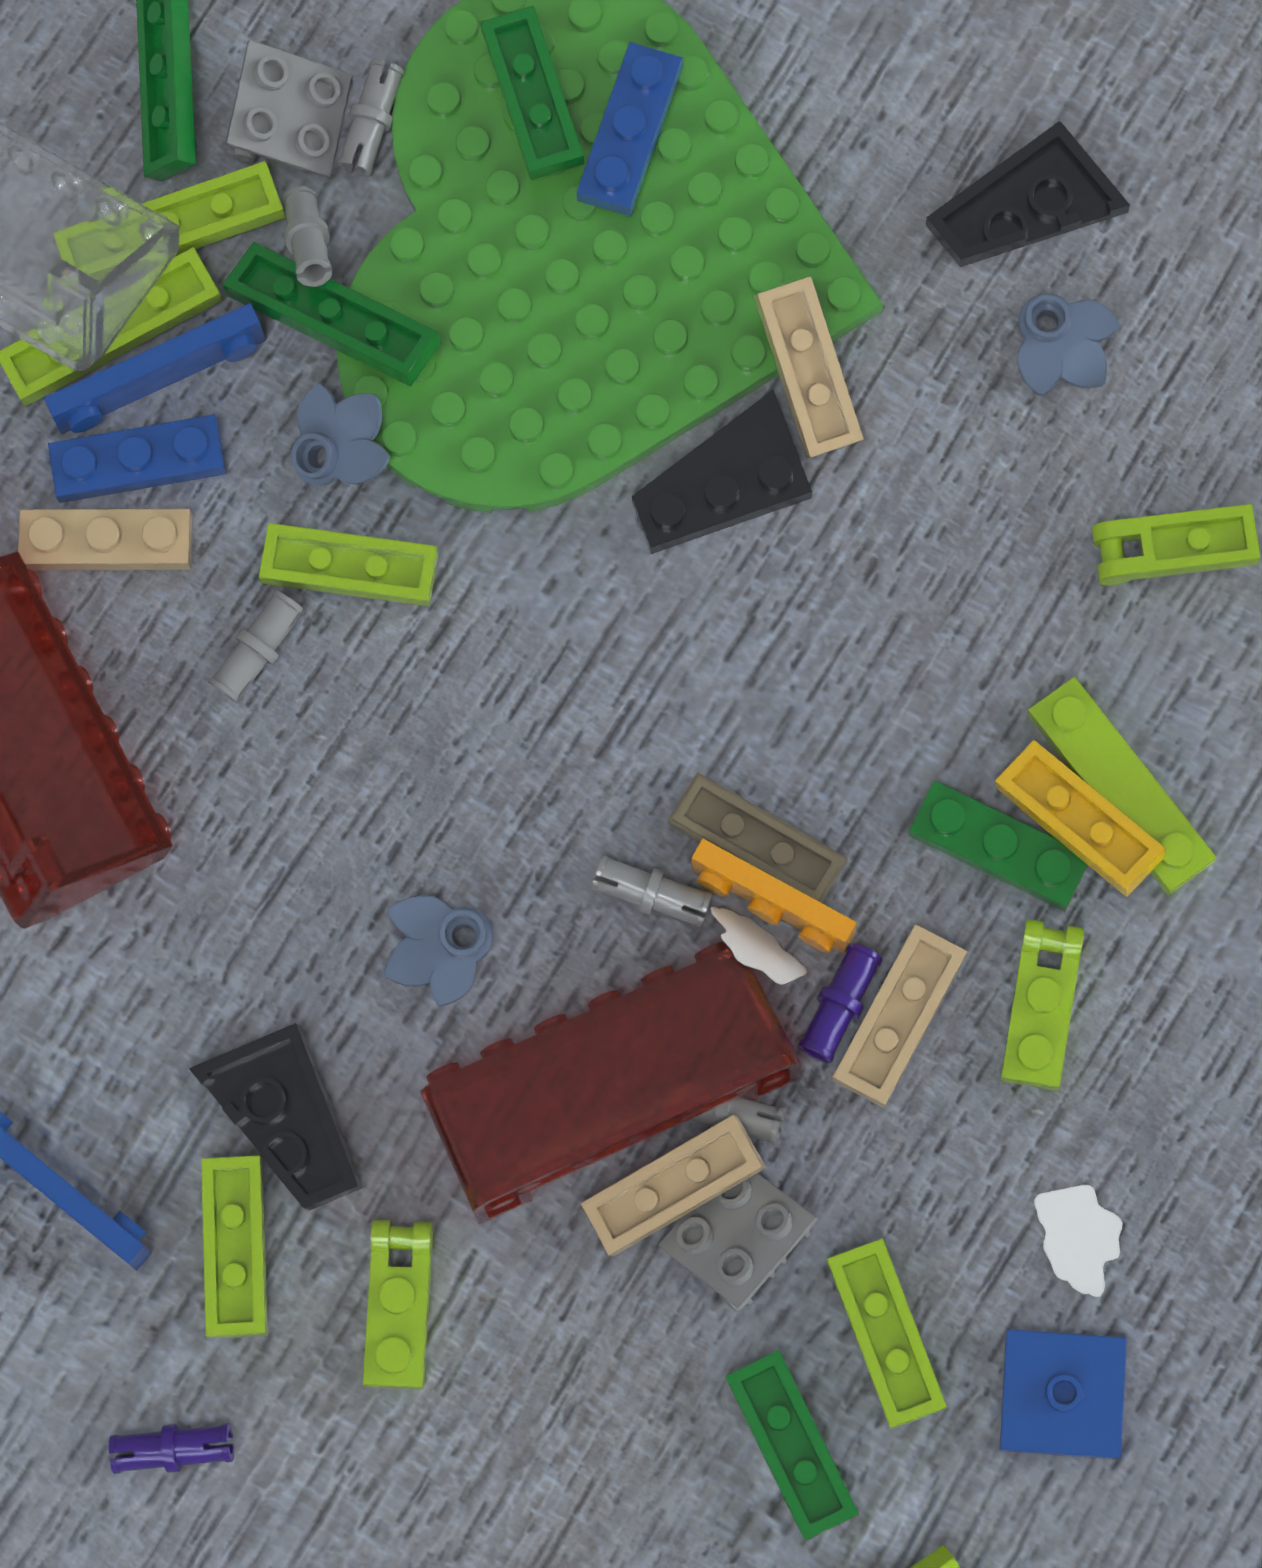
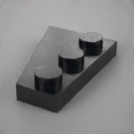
M1059 121L927 216L926 226L959 267H963L1128 213L1130 204L1062 122Z
M774 390L770 391L632 496V504L651 554L812 498L811 487Z

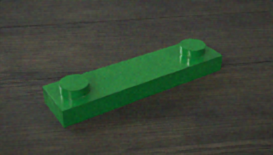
M136 0L143 171L145 178L161 182L196 164L195 153L197 144L194 136L188 0Z
M254 241L222 284L228 297L244 305L251 303L254 310L410 387L442 343L438 331L336 281L329 279L325 284L317 287L301 284L297 279L295 261Z

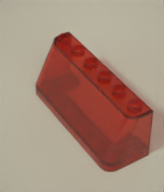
M17 551L0 557V896L14 922L25 929L47 921L163 860L173 845L171 843L170 829L165 818L160 813L154 811L145 793V784L140 770L133 763H129L119 744V734L114 721L109 715L102 712L93 694V684L89 673L83 666H78L68 647V638L62 622L57 617L51 615L42 597V587L38 576L32 569H27Z
M724 941L708 946L694 955L696 963L676 972L672 965L657 969L641 979L643 987L623 996L619 990L604 993L591 1000L587 1004L589 1011L569 1020L566 1014L553 1016L534 1027L536 1035L516 1044H514L512 1038L500 1040L484 1048L480 1052L482 1059L463 1068H460L458 1062L450 1063L432 1071L426 1076L429 1084L420 1091V1094L479 1225L533 1201L530 1194L533 1190L743 1095L745 1099L753 1101L801 1079V1062L755 972L751 967L737 961L732 950L728 948Z

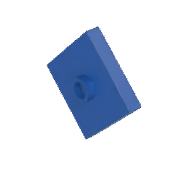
M1007 1329L1005 1336L999 1451L1120 1460L1127 1338Z

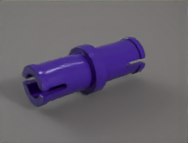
M857 943L848 944L847 951L829 987L824 986L821 988L817 996L820 1005L805 1035L797 1045L803 1053L824 1063H832L834 1054L851 1020L859 1019L864 1009L860 1002L878 966L883 961L876 952Z
M223 1423L218 1426L179 1429L177 1424L163 1425L160 1432L121 1436L117 1434L111 1435L109 1437V1454L134 1452V1454L116 1455L114 1459H110L111 1470L114 1474H119L123 1471L164 1467L167 1473L180 1472L182 1465L221 1461L233 1462L234 1443L209 1445V1443L227 1442L228 1438H233L232 1427L230 1423Z

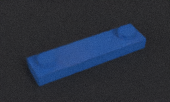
M251 303L50 394L44 397V400L61 435L71 430L74 433L84 432L97 426L103 420L104 415L221 361L235 362L250 356L256 351L257 345L265 342L266 339Z
M0 1112V1159L133 1269L138 1271L152 1254L140 1242L147 1232L120 1210L111 1219L6 1131L13 1122Z

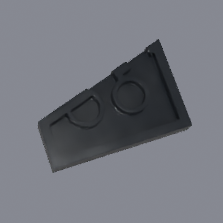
M297 1023L189 1068L198 1081L209 1090L222 1106L221 1109L231 1121L241 1129L255 1146L263 1160L304 1209L310 1211L363 1188L300 1025Z

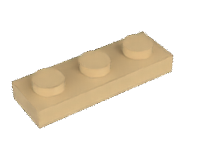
M811 276L753 295L806 458H812L864 440Z
M190 509L20 510L18 566L21 571L191 570L193 515Z
M915 924L834 1073L832 1081L885 1108L961 967L967 951Z
M732 1115L585 1200L581 1205L609 1256H615L759 1173L766 1166L738 1116Z

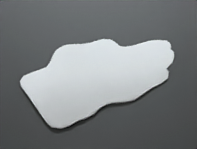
M710 908L713 916L726 929V933L721 935L722 940L732 950L736 960L743 965L763 971L775 983L780 985L789 983L808 973L804 965L780 947L773 935L760 927L752 919L740 916L728 909Z
M1079 1185L1037 1195L1034 1199V1205L1039 1222L1043 1225L1046 1232L1043 1249L1050 1260L1055 1275L1061 1280L1068 1281L1073 1289L1082 1294L1100 1297L1105 1288L1103 1266L1106 1261L1117 1259L1120 1255L1119 1235L1123 1225L1121 1219L1113 1212L1098 1205L1095 1190L1090 1185Z

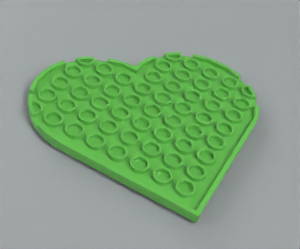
M461 0L442 15L423 36L404 69L405 75L402 77L395 97L392 121L394 155L402 186L415 212L399 222L377 243L358 269L349 287L438 331L442 343L411 387L337 351L338 372L345 398L364 393L374 394L379 397L382 408V422L378 435L373 441L383 447L390 455V460L387 464L389 470L413 488L417 486L427 493L442 498L446 501V504L468 510L492 513V510L527 508V511H536L573 500L597 488L779 376L753 295L811 276L832 343L883 311V303L690 25L662 0ZM534 5L581 146L584 164L530 180L481 31L480 22ZM629 42L683 57V69L631 217L577 201L576 194Z

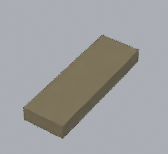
M699 772L695 775L668 819L669 826L698 843L703 838L822 904L848 861V858Z

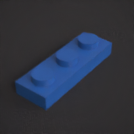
M629 42L576 192L577 201L631 217L683 69V57Z
M215 414L48 443L55 496L59 503L226 474L219 424Z

